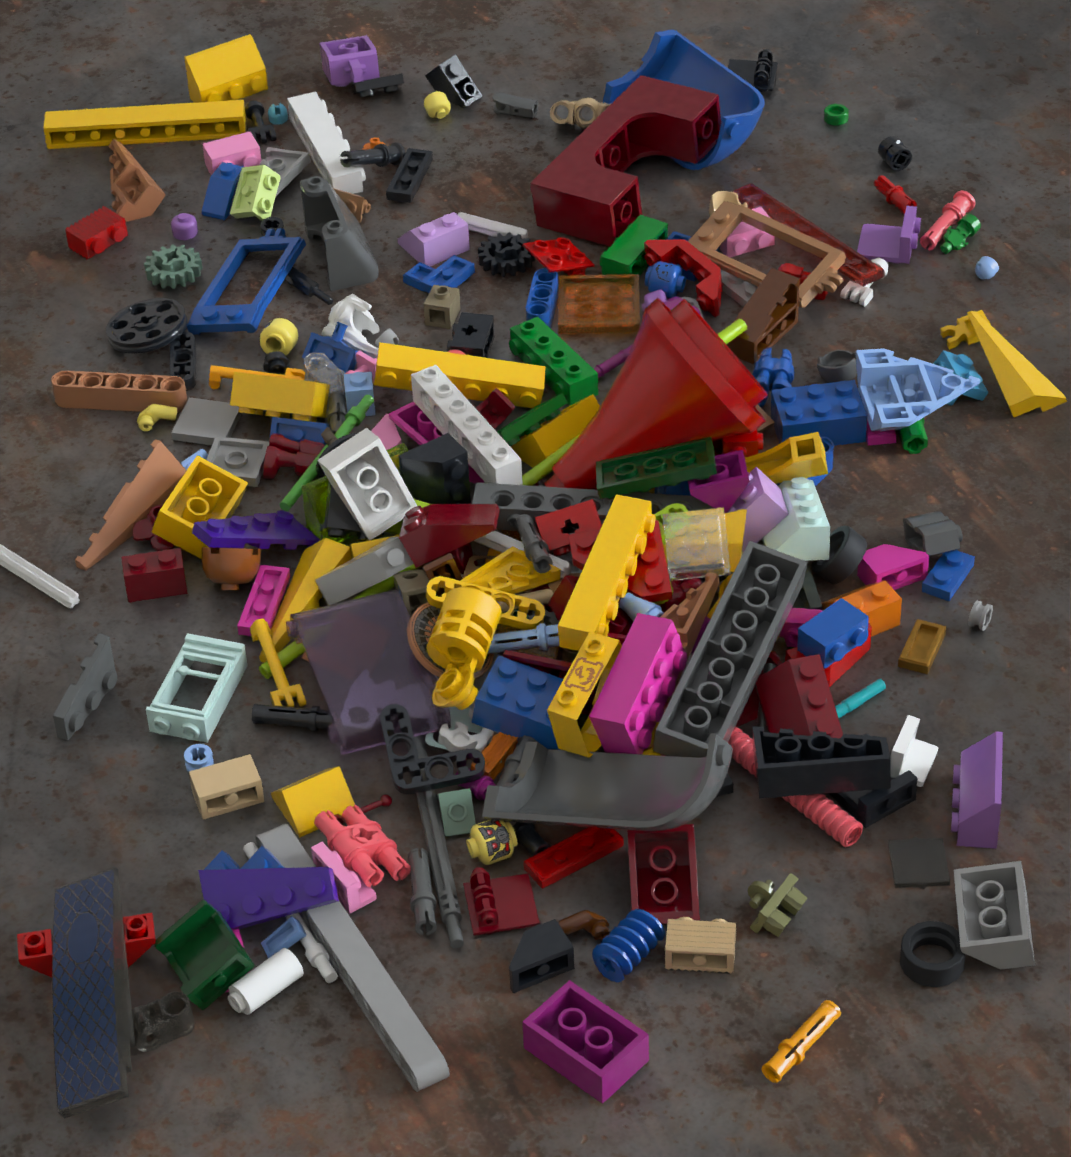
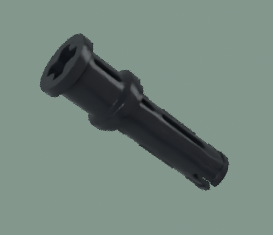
M398 142L391 143L389 146L378 144L373 149L344 151L340 157L348 158L340 159V162L344 167L375 164L379 167H385L388 164L400 165L405 155V149Z

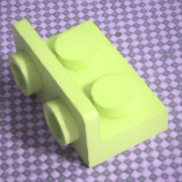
M265 165L243 167L239 176L230 215L235 218L255 216L261 221L271 217L280 175Z

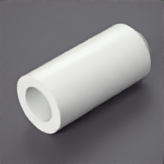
M282 948L229 986L230 995H228V1001L232 1008L238 1013L243 1012L249 1015L303 976V968L299 960L290 950Z

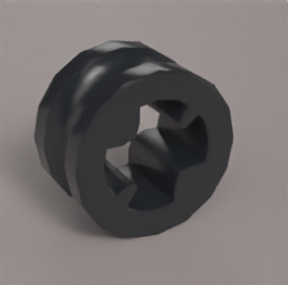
M268 217L260 223L261 236H265L268 229H275L276 231L278 228H284L283 221L278 217Z

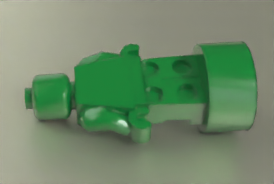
M967 213L958 221V226L955 230L954 228L951 229L952 226H949L943 236L945 241L940 246L941 252L948 254L951 250H959L962 247H966L969 243L965 242L966 238L972 237L981 228L978 218L973 214Z

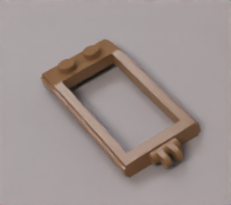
M724 201L688 241L720 267L721 270L757 287L767 274L716 251L741 222L747 223L822 258L823 260L799 286V307L805 308L817 293L821 294L823 291L833 293L837 286L843 282V278L837 273V270L844 264L846 259L843 251L754 210L728 201Z

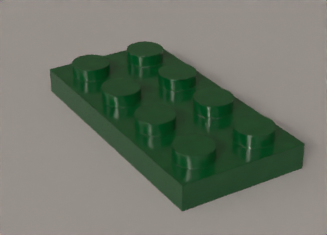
M711 437L596 462L599 499H614L616 494L643 493L655 487L664 485L676 486L682 481L692 479L704 480L711 475L717 474Z

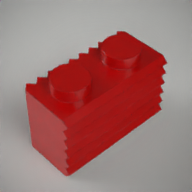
M105 206L102 209L99 208L98 211L95 210L90 216L83 217L78 223L75 222L74 225L71 224L70 227L65 229L69 249H72L77 254L79 253L80 256L82 255L87 260L96 254L102 253L113 244L121 242L128 236L126 219Z

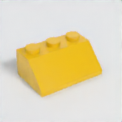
M250 34L184 57L189 96L194 103L239 100L268 89L266 67Z
M592 394L561 410V414L548 422L545 421L534 432L521 437V440L512 445L511 448L521 458V461L533 468L579 435L594 417L600 405Z

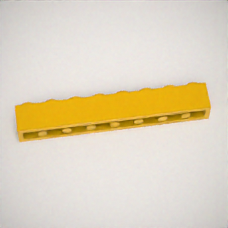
M244 100L45 112L43 129L47 149L109 146L113 138L123 145L209 140L246 133V114Z

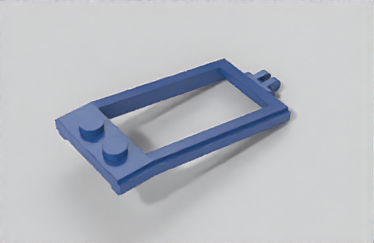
M278 228L276 231L275 229H268L265 236H260L259 239L239 240L194 308L186 327L188 332L193 335H200V333L247 331L248 333H255L266 308L306 246L305 240L301 239V237H286L283 228ZM285 250L252 304L215 305L249 252Z

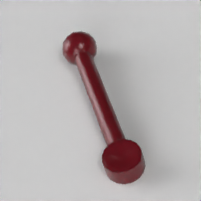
M385 794L381 796L380 800L360 809L363 813H366L380 806L389 807L392 804V798ZM335 814L334 816L343 825L344 821L341 815Z

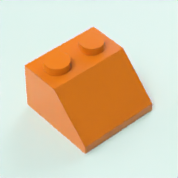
M886 580L865 585L821 603L823 611L842 598L868 615V623L872 627L871 637L900 625L902 598Z

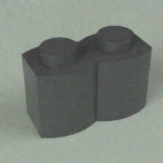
M934 511L903 519L905 540L911 548L926 552L929 556L960 549L959 542H962L963 539L961 528L950 520L948 516H944L942 512Z

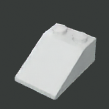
M365 428L317 460L329 482L368 540L374 539L404 519L406 512L417 506L380 438L368 428Z

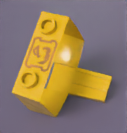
M593 632L588 633L547 709L558 749L590 758L593 755L590 752H596L602 745L589 716L581 731L577 719L600 678L592 703L594 707L622 647L620 640ZM659 722L656 723L653 729L652 739L649 747L647 749H644V751L653 747L655 732Z

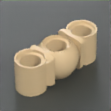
M589 97L572 102L561 100L552 105L550 117L555 123L576 124L578 127L586 129L611 104L599 103ZM560 105H564L568 109L569 113L566 119H562L557 115V108ZM584 107L592 109L593 118L591 120H585L582 117L581 112Z

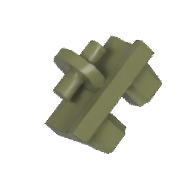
M790 873L776 892L773 891L775 885L771 880H766L765 883L762 881L751 883L747 890L751 898L749 905L754 909H757L759 906L763 907L758 917L749 927L751 930L758 934L762 927H764L777 937L780 936L791 921V918L777 908L781 905L795 916L808 899L794 887L799 878Z

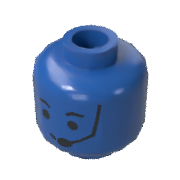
M658 261L653 266L650 265L648 267L644 284L648 287L649 293L661 289L665 292L667 299L675 297L678 292L684 291L686 277L683 276L680 266Z

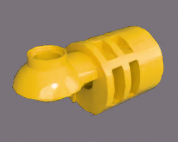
M465 587L450 590L446 594L433 632L427 643L426 649L430 658L436 664L446 669L436 682L432 695L433 704L438 707H456L459 710H464L477 697L478 689L473 685V674L480 671L483 667L502 614L499 604L480 590Z

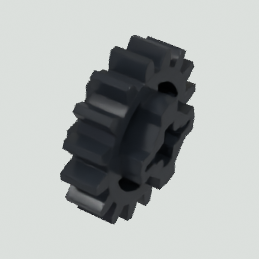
M508 232L506 236L497 233V238L489 236L488 242L482 241L481 247H478L479 265L483 266L484 271L491 270L492 275L499 273L502 277H505L507 273L516 276V271L526 272L525 267L531 268L532 262L535 261V257L522 246L523 243H529L530 239H522L521 234L514 236L511 232Z

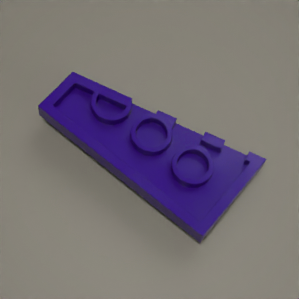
M279 510L276 513H256L251 516H232L226 519H209L208 521L194 522L192 533L209 548H244L245 543L258 549H269L270 544H282L284 549L296 550L297 545H307L308 548L320 541L316 535L298 522L290 512Z
M330 867L198 870L203 899L222 914L231 930L243 929L339 902L333 869Z

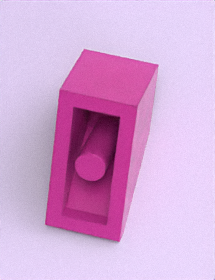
M883 544L866 550L858 565L857 576L865 585L886 580L896 590L927 577L929 555L922 551Z

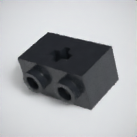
M461 312L458 323L453 324V340H448L447 352L456 349L464 352L466 355L488 358L494 340L493 315Z

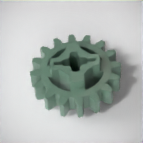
M171 244L169 249L162 246L161 251L153 250L152 256H146V262L144 263L147 280H152L154 286L161 283V288L171 286L172 289H175L177 284L185 287L187 281L195 282L194 277H200V271L203 270L199 252L194 253V248L192 247L186 250L185 245L177 247Z

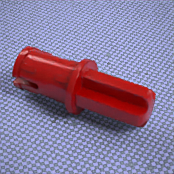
M880 175L874 180V186L886 197V201L889 204L895 205L904 215L906 206H917V203L905 194L901 186H895L884 175Z

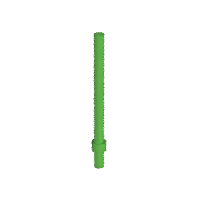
M366 394L357 406H353L345 415L346 420L334 434L337 439L348 435L354 427L362 423L366 417V411L374 403L372 396ZM325 445L279 505L282 510L289 511L317 476V460L329 445Z

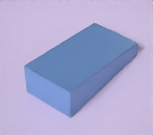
M291 916L261 944L268 958H270L282 948L288 949L307 935L300 921Z

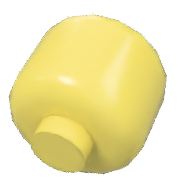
M432 92L424 100V107L430 118L437 117L442 119L451 110L449 100L443 92Z

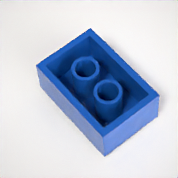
M855 380L771 390V419L774 421L779 444L789 437L819 432L820 437L832 440L834 446L866 442L867 413Z
M498 655L475 699L471 723L498 733L501 732L518 737V740L524 735L530 736L547 749L561 750L558 749L547 709L563 679Z

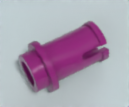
M482 776L473 782L458 784V786L465 789L470 788L477 800H485L488 785L496 786L493 783V779L489 776Z

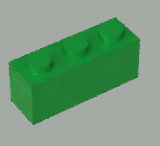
M639 215L633 223L628 225L623 234L615 239L610 248L602 253L599 262L602 269V278L630 287L648 267L644 258V242L647 240H666L668 238V223Z

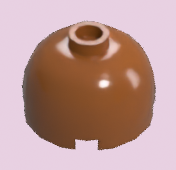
M202 547V568L204 573L212 582L221 584V590H239V584L249 583L259 571L261 549Z

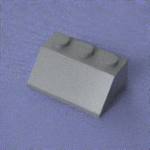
M1021 861L954 869L961 952L1000 970L1034 966L1027 890Z

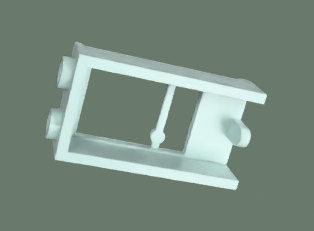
M187 633L185 643L150 707L147 706L146 708L149 731L208 743L248 666L245 644ZM194 661L225 666L221 675L190 669ZM186 675L217 680L202 711L170 705Z

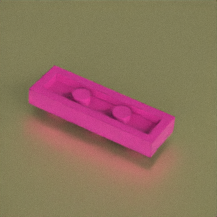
M260 565L237 625L238 635L251 636L250 627L257 619H264L271 630L291 577L290 568Z

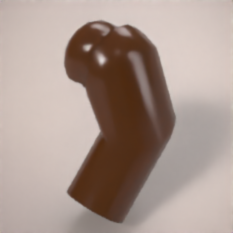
M582 910L559 920V925L566 936L583 929L591 933L595 940L600 941L610 933V925L606 918L589 910Z

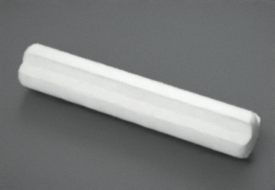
M463 212L458 214L468 224V230L493 237H497V233L506 236L508 232H511L514 236L521 234L522 239L528 238V231L524 228Z

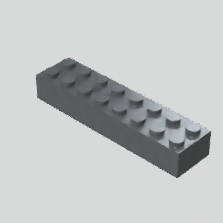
M749 541L656 728L653 751L665 756L701 758L707 756L710 733L718 734L728 743L803 586L808 562Z

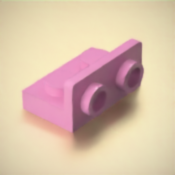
M323 841L311 847L315 866L333 869L338 899L349 914L376 900L375 891L371 887H367L355 871L345 868L343 860L336 851L331 852Z

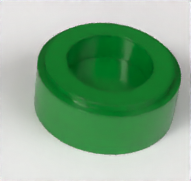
M831 104L824 109V121L827 124L838 126L847 123L849 110L846 106Z

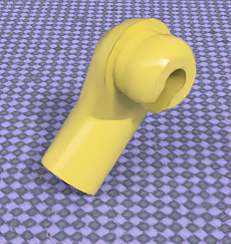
M159 404L149 405L139 414L137 418L138 427L142 431H150L159 419L175 421L177 407Z

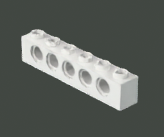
M437 365L411 374L413 401L443 435L449 433L468 451L469 465L485 483L523 485L521 458Z

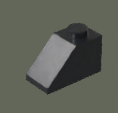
M556 919L544 924H538L524 932L509 966L510 989L513 994L575 969L574 947Z

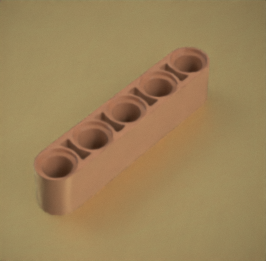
M60 371L51 378L55 403L63 408L142 412L151 404L177 407V413L182 412L187 402L185 381L177 376Z

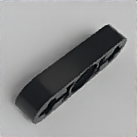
M184 331L176 340L170 343V376L181 378V374H186L185 378L182 379L185 381V388L188 391L196 385V343L194 335ZM180 360H189L184 363H178Z

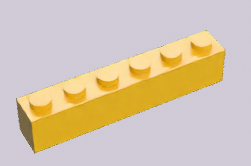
M379 343L374 386L412 391L411 374L437 365L467 399L484 401L497 388L515 406L533 408L541 404L546 366Z
M616 494L558 624L560 647L579 651L589 632L608 636V624L610 620H615L617 616L618 601L626 595L629 575L633 576L635 574L638 554L644 553L647 533H652L655 526L656 516L652 514L651 501Z

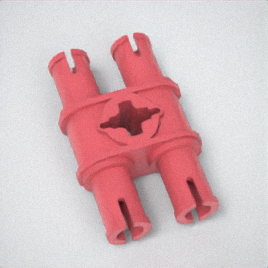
M349 806L343 811L341 818L348 826L340 824L329 810L327 812L322 811L315 818L314 824L328 839L329 849L336 851L343 860L345 868L355 871L367 887L378 885L384 877L383 871L377 865H382L395 881L403 880L409 875L411 867L398 854L395 841L389 839L383 833L378 822L369 820L359 806Z

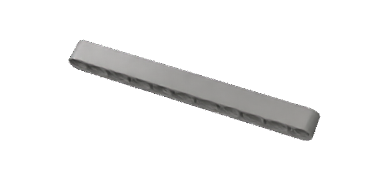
M282 824L255 836L257 848L259 849L261 846L267 848L285 868L316 867L288 824ZM340 901L299 912L317 943H321L328 952L329 961L413 1089L418 1092L450 1077L447 1062L441 1051Z

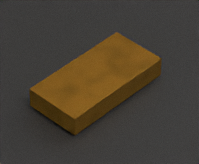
M917 619L898 659V667L928 675L946 635V626Z

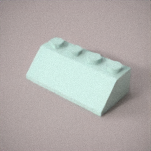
M796 477L791 481H783L778 487L781 489L789 514L762 538L763 545L804 561L829 560L830 525L813 480Z

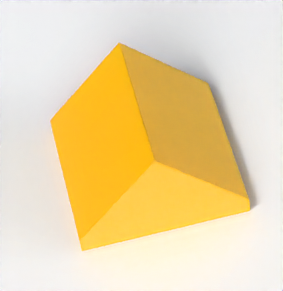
M340 766L327 768L271 792L272 799L299 838L319 830L315 826L314 820L322 811L327 812L329 810L333 815L339 814L342 816L343 811L347 807L355 805Z

